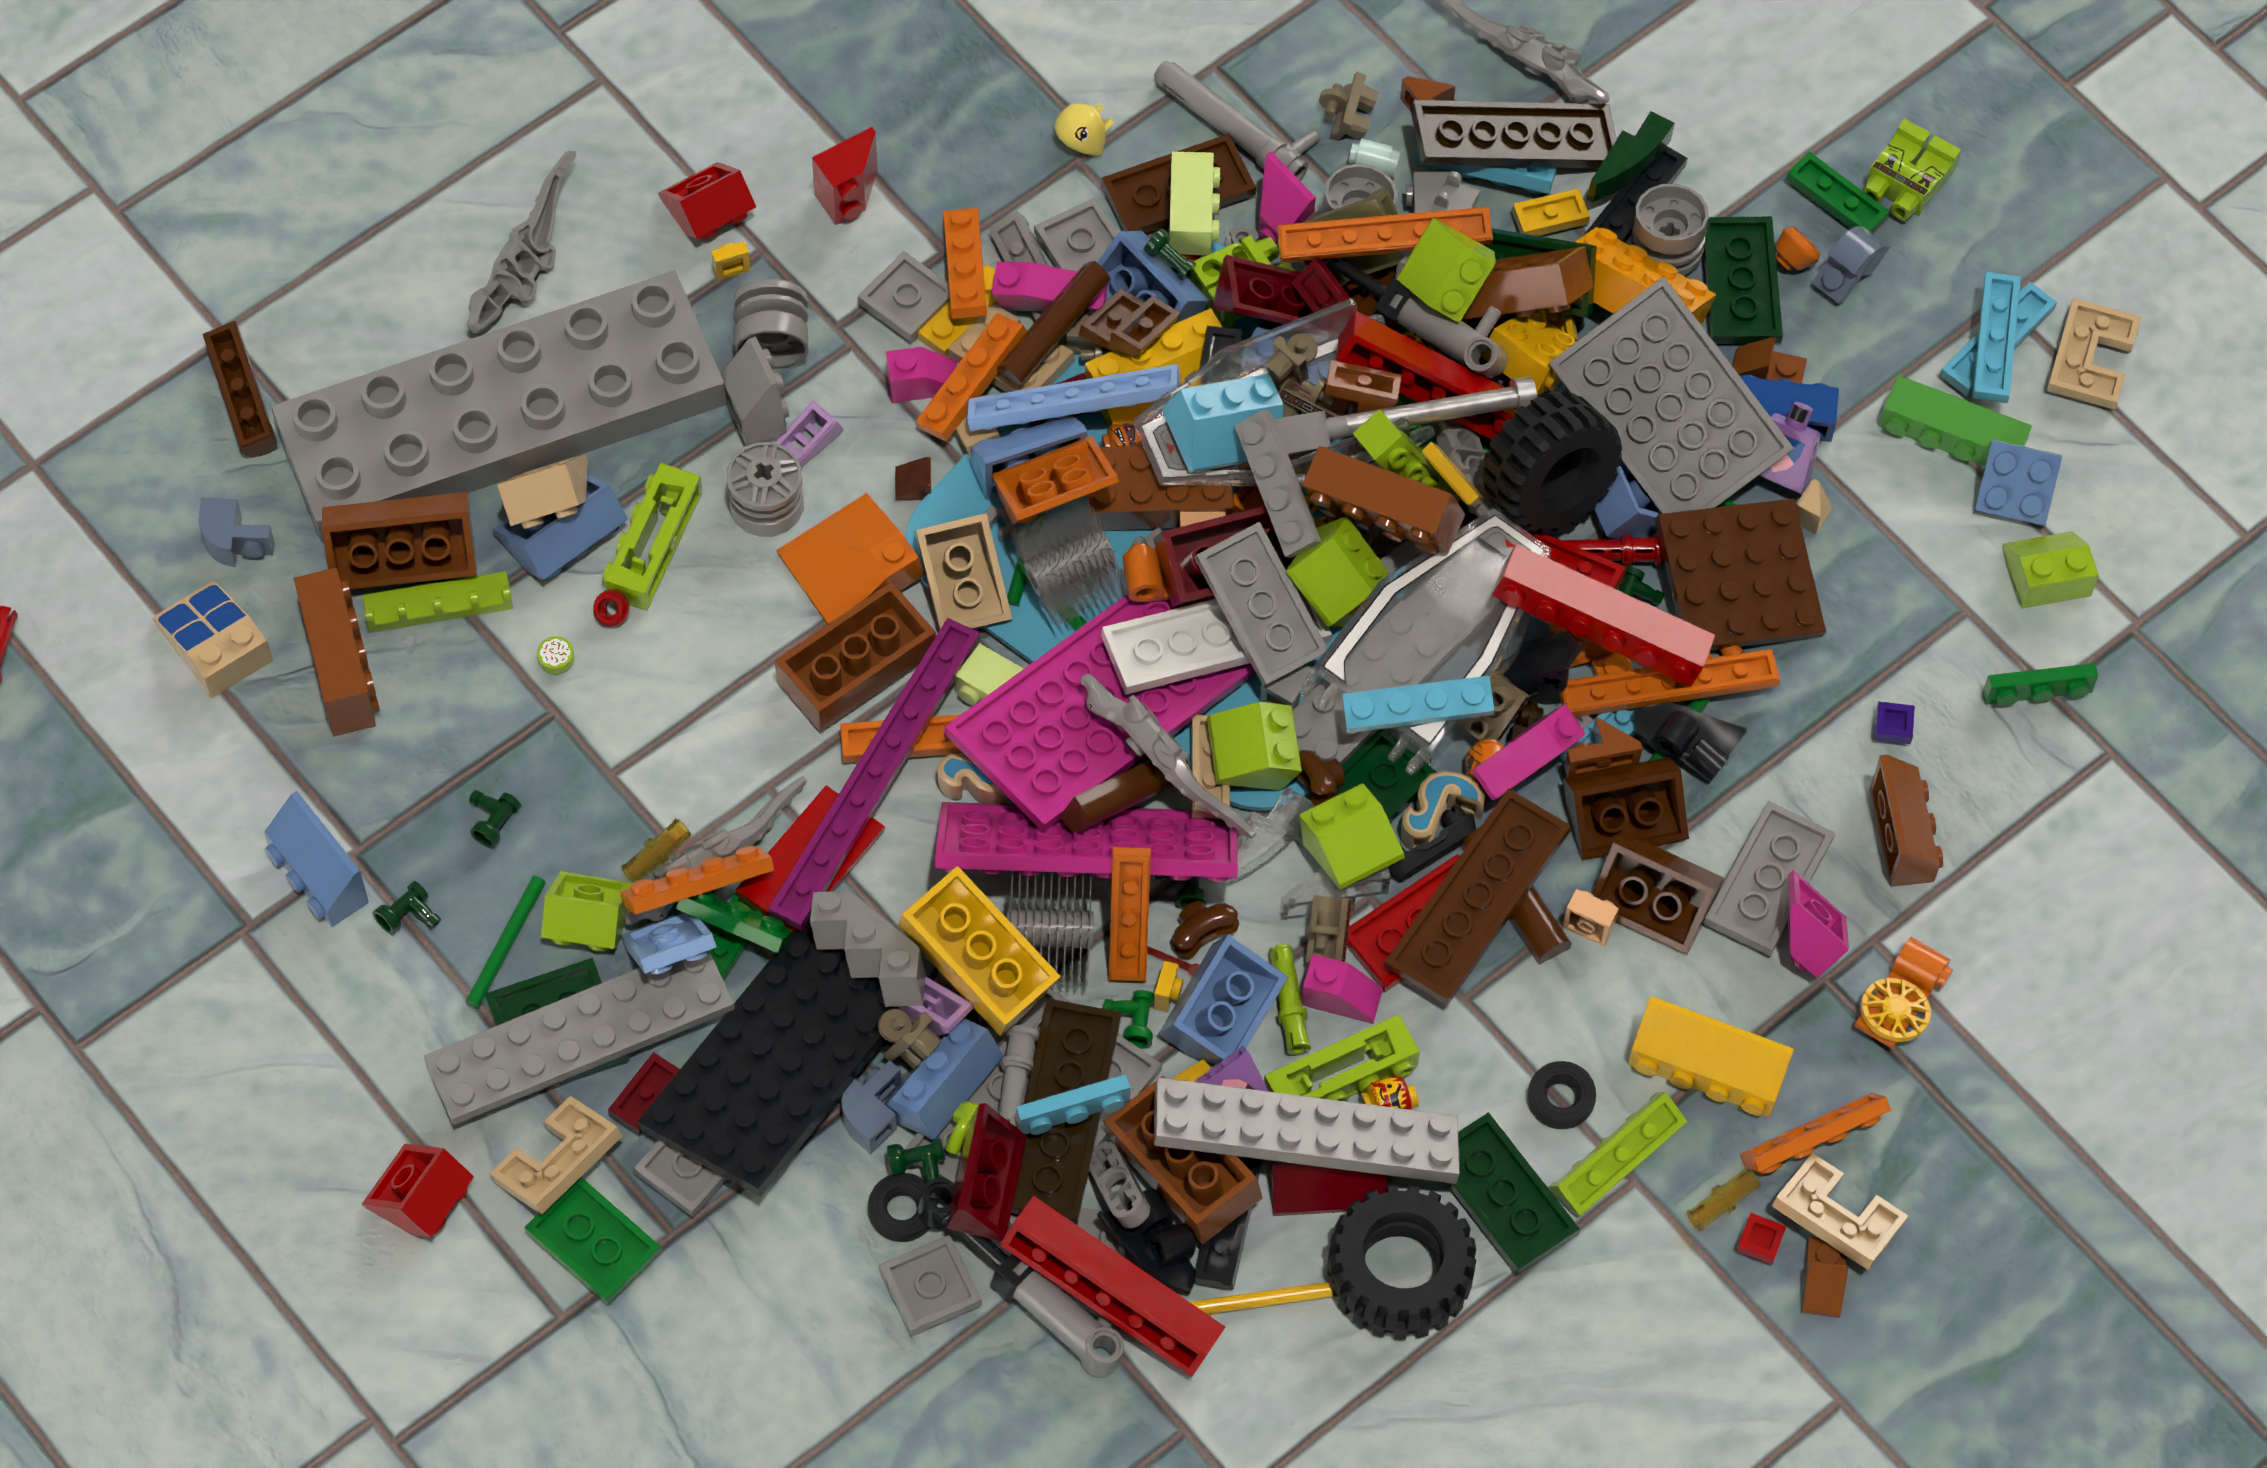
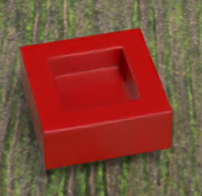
M1750 1212L1737 1247V1252L1773 1265L1787 1226Z

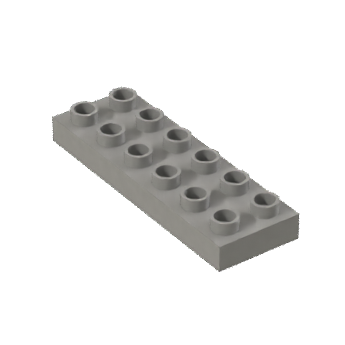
M674 270L271 406L276 428L321 543H324L322 507L460 492L470 493L508 480L518 474L560 462L725 406L727 403L725 383L678 275Z

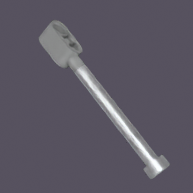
M1527 376L1511 379L1510 387L1380 410L1401 428L1512 408L1516 411L1521 406L1526 407L1530 405V401L1538 396L1532 377ZM1378 410L1326 418L1325 411H1318L1274 420L1287 454L1292 455L1315 451L1319 446L1329 448L1331 447L1330 440L1354 436L1353 432Z

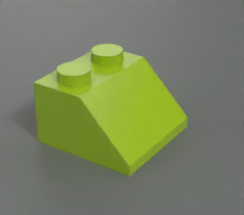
M1432 218L1399 272L1397 280L1429 307L1460 323L1496 264L1495 252L1441 221Z
M1347 516L1317 527L1316 529L1322 542L1297 555L1286 570L1287 574L1327 627L1335 624L1374 594L1388 573L1381 560L1376 556Z
M2073 531L2003 543L2002 547L2022 609L2092 596L2099 574L2089 544Z
M1256 702L1210 714L1207 717L1217 784L1281 791L1302 771L1292 706Z
M1363 783L1299 814L1303 845L1340 890L1405 858L1401 845L1382 805Z
M560 871L545 895L541 938L551 939L553 943L558 945L585 944L590 949L596 951H606L610 948L615 949L624 929L623 916L628 911L623 905L620 891L631 888L633 882Z

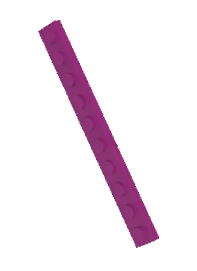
M947 617L768 908L770 916L802 931L811 916L813 892H826L955 681L956 674L979 642L980 632Z

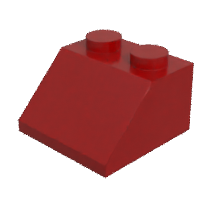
M873 127L812 157L814 195L835 225L845 220H853L866 210L878 170L876 131Z
M719 162L658 193L661 201L683 232L700 240L714 236L718 233L717 228L728 222L729 224H735L748 217L747 212L756 208V204L741 171Z
M405 1143L365 1198L362 1205L411 1235L431 1238L442 1229L446 1222V1216L453 1206L466 1195L467 1186L474 1176L444 1148Z

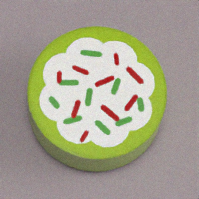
M559 636L546 638L537 649L538 663L545 672L550 674L566 672L574 662V651L571 643Z

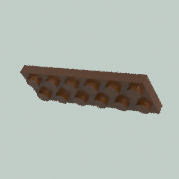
M1508 788L1386 959L1385 967L1446 1005H1449L1569 835L1571 825Z

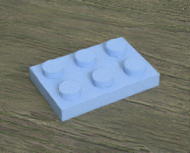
M684 912L621 934L625 948L645 974L651 972V974L666 972L673 967V963L687 959V961L699 960L708 955V950L716 948L713 935L703 922Z

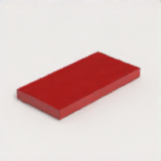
M827 785L820 791L767 853L772 857L774 871L743 880L736 889L735 895L760 911L764 916H770L768 908L837 798L838 793ZM873 817L870 818L826 892L834 891L884 833L885 826ZM784 923V927L793 930V933L797 932L798 929Z
M1458 854L1349 926L1347 948L1372 979L1383 988L1384 993L1405 980L1385 967L1386 959L1460 857Z

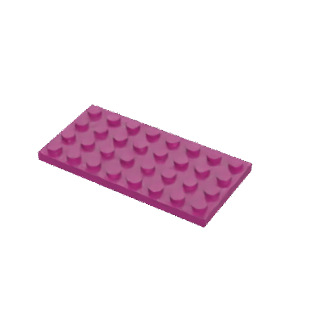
M1127 594L947 724L944 735L1044 832L1061 819L1063 811L1074 796L1125 772L1146 756V753L1139 757L1128 745L1126 740L1130 735L1125 729H1121L1115 723H1111L1109 720L1094 714L1088 709V691L1081 684L1080 679L1082 675H1092L1114 697L1126 703L1129 702V697L1134 694L1157 717L1161 728L1173 736L1192 722V718L1203 714L1255 675L1256 672L1251 663L1125 695L1102 640V627L1173 610L1170 600L1136 602L1132 601ZM1188 605L1176 607V608H1173V609L1185 607V606H1188Z
M942 802L935 852V868H943L944 871L949 873L958 866L963 872L966 869H977L986 874H1000L1003 870L1019 871L1020 874L1029 876L1038 875L1041 872H1056L1064 877L1076 876L1079 873H1094L1097 877L1111 878L1113 847L1151 848L1150 878L1154 877V875H1164L1174 880H1188L1192 876L1222 882L1227 881L1229 878H1237L1238 875L1237 829L1228 827L1222 819L1192 818V810L1128 808L1081 832H1074L1069 829L1062 819L1043 832L1015 804Z

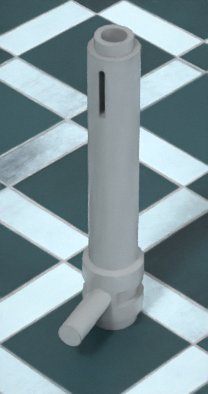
M1164 61L1158 66L1154 74L1158 85L1224 135L1229 133L1234 143L1257 159V165L1264 169L1266 154L1272 151L1299 181L1304 177L1308 170V163L1304 161L1302 153L1320 140L1317 131L1311 129L1294 143L1288 145L1279 137L1273 138L1175 62L1169 63Z

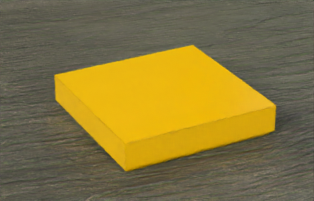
M1430 442L1422 450L1424 457L1468 506L1477 508L1486 500L1438 445Z

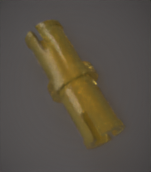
M675 818L654 839L648 838L643 843L644 848L621 866L625 876L634 883L641 880L658 864L667 862L669 860L668 855L686 839L691 837L689 829L683 822Z
M1745 1167L1724 1185L1713 1187L1711 1194L1686 1212L1687 1217L1695 1228L1703 1231L1705 1227L1725 1212L1729 1214L1736 1209V1204L1755 1189L1760 1188L1761 1183L1754 1172Z

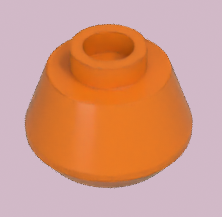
M1794 226L1783 229L1775 246L1779 252L1776 255V259L1788 271L1793 267L1800 271L1819 261L1820 251L1801 231Z

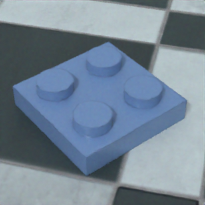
M1992 439L1975 510L2046 526L2062 455Z

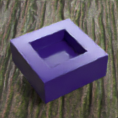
M1878 701L1874 740L1911 744L1915 705Z

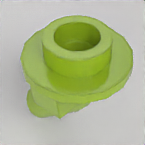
M963 1101L955 1110L953 1121L957 1124L944 1148L946 1151L954 1155L959 1154L965 1141L968 1122L978 1107V1103Z

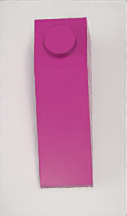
M997 261L991 294L1005 310L1045 311L1077 271L1032 262ZM1109 282L1084 312L1094 313L1106 302Z
M1564 704L1541 717L1475 767L1472 772L1493 801L1503 795L1508 788L1511 789L1586 735V733L1567 705Z

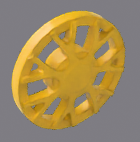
M1880 979L1866 989L1861 999L1860 1010L1866 1025L1875 1034L1890 1041L1905 1042L1919 1037L1926 1030L1931 1018V1008L1927 997L1916 985L1903 979ZM1890 987L1900 988V995L1892 994ZM1878 990L1885 995V998L1881 1000L1872 993ZM1912 994L1918 1001L1910 1003L1905 997ZM1868 1007H1880V1013L1870 1015ZM1911 1011L1923 1012L1924 1018L1920 1019L1911 1015ZM1883 1020L1888 1024L1894 1025L1892 1031H1888L1880 1026ZM1908 1021L1913 1031L1906 1033L1902 1024Z

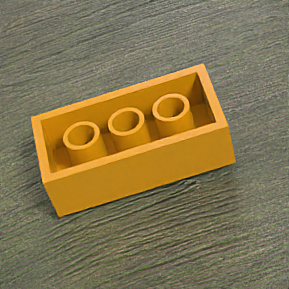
M1596 227L1575 241L1577 243L1597 246L1594 303L1614 314L1664 276L1702 326L1716 296L1715 293L1708 290L1706 284L1696 279L1686 278L1679 274L1673 265L1654 260L1647 256V252L1641 247L1622 242L1617 239V235L1614 232L1605 228Z

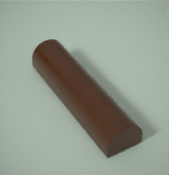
M1091 261L1084 264L997 366V370L1005 378L1018 386H1021L1111 280L1104 268L1096 261Z
M232 321L203 333L202 335L240 450L248 457H259L270 453L277 446V440L236 321Z
M1150 759L1074 796L1060 818L1069 829L1074 832H1081L1174 785L1166 780L1163 772L1154 766Z
M1480 827L1464 839L1462 843L1463 850L1468 846ZM1532 886L1509 920L1540 965L1570 949L1572 943L1535 887Z

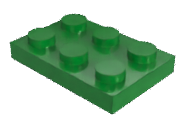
M582 1177L542 1215L538 1213L524 1227L525 1233L607 1305L662 1252L661 1246Z

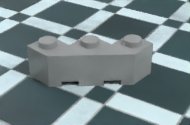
M813 892L810 923L817 950L844 949L851 978L879 977L885 1007L923 1005L926 974L920 947L853 892Z

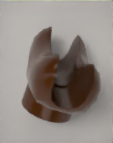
M1311 750L1299 751L1302 771L1295 778L1310 792L1311 804L1317 806L1336 797L1337 788L1343 787L1345 783L1340 762L1336 758L1324 761L1317 753Z
M1195 901L1187 905L1179 914V920L1182 924L1175 929L1173 934L1176 953L1181 958L1193 957L1209 941L1219 936L1236 932L1240 924L1237 919L1238 912L1227 903H1218L1207 908L1203 901Z

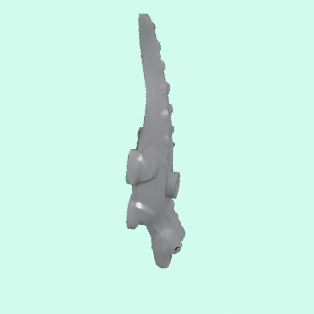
M1439 0L1440 4L1444 8H1448L1454 17L1464 22L1466 28L1473 29L1480 38L1487 39L1494 47L1504 50L1505 54L1512 55L1526 63L1524 66L1525 70L1538 76H1543L1544 73L1548 74L1553 81L1559 84V87L1563 89L1572 102L1584 103L1589 100H1594L1598 104L1609 102V94L1593 81L1586 78L1576 67V61L1581 60L1582 57L1580 52L1566 45L1555 44L1545 39L1546 35L1543 32L1525 24H1521L1518 28L1514 25L1508 26L1482 17L1460 0Z
M576 151L565 152L543 182L539 195L535 199L536 204L529 213V218L526 222L512 229L508 242L494 261L487 285L471 295L467 327L474 334L482 332L487 325L499 317L503 310L502 305L509 298L519 299L521 302L533 300L537 289V284L534 281L539 270L553 268L556 249L549 242L554 225L557 195L564 174L576 157Z
M1452 419L1428 423L1434 429L1437 445L1486 499L1477 508L1467 505V510L1475 514L1481 520V523L1496 515L1512 526L1495 507L1493 501L1484 490L1482 468L1485 467L1483 459L1487 450L1482 448L1479 439L1481 434Z
M1086 674L1081 676V684L1088 691V709L1094 714L1109 720L1111 723H1115L1121 729H1125L1130 735L1126 742L1139 757L1146 753L1152 760L1153 765L1163 772L1166 780L1177 787L1184 796L1193 800L1197 806L1207 809L1214 816L1224 820L1228 827H1234L1242 836L1249 838L1256 836L1257 833L1239 814L1201 786L1186 763L1190 758L1188 753L1172 735L1161 728L1159 725L1160 721L1144 703H1141L1134 694L1129 697V702L1126 703L1114 697L1092 675Z
M804 776L798 778L777 793L749 823L730 832L723 829L720 832L715 831L693 844V849L681 856H675L653 870L654 875L663 878L671 870L678 868L692 869L701 866V862L705 859L712 857H721L723 859L736 855L735 852L740 848L753 845L756 841L763 838V834L767 829L773 826L774 819L781 814V810L792 802V798L802 791L807 780ZM676 902L636 915L629 910L624 914L623 922L626 925H633L642 919L652 922L663 920Z

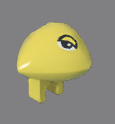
M1079 102L1072 103L1062 110L1056 118L1054 129L1056 136L1067 147L1086 155L1100 156L1103 154L1105 147L1106 131L1114 122L1111 118L1103 121L1100 111L1104 108L1101 104L1092 106L1091 104Z

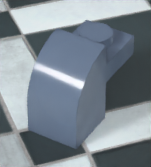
M1855 226L1848 230L1828 252L1830 257L1814 278L1812 284L1837 303L1843 304L1861 276H1871L1890 246L1866 228Z
M201 498L199 527L206 550L214 560L226 566L236 567L237 554L250 558L274 555L275 542L271 527L265 525H241L242 514L237 499Z
M890 1060L882 1068H874L866 1076L864 1085L854 1079L842 1094V1113L846 1131L870 1155L897 1130L896 1114L883 1103L901 1083V1070Z

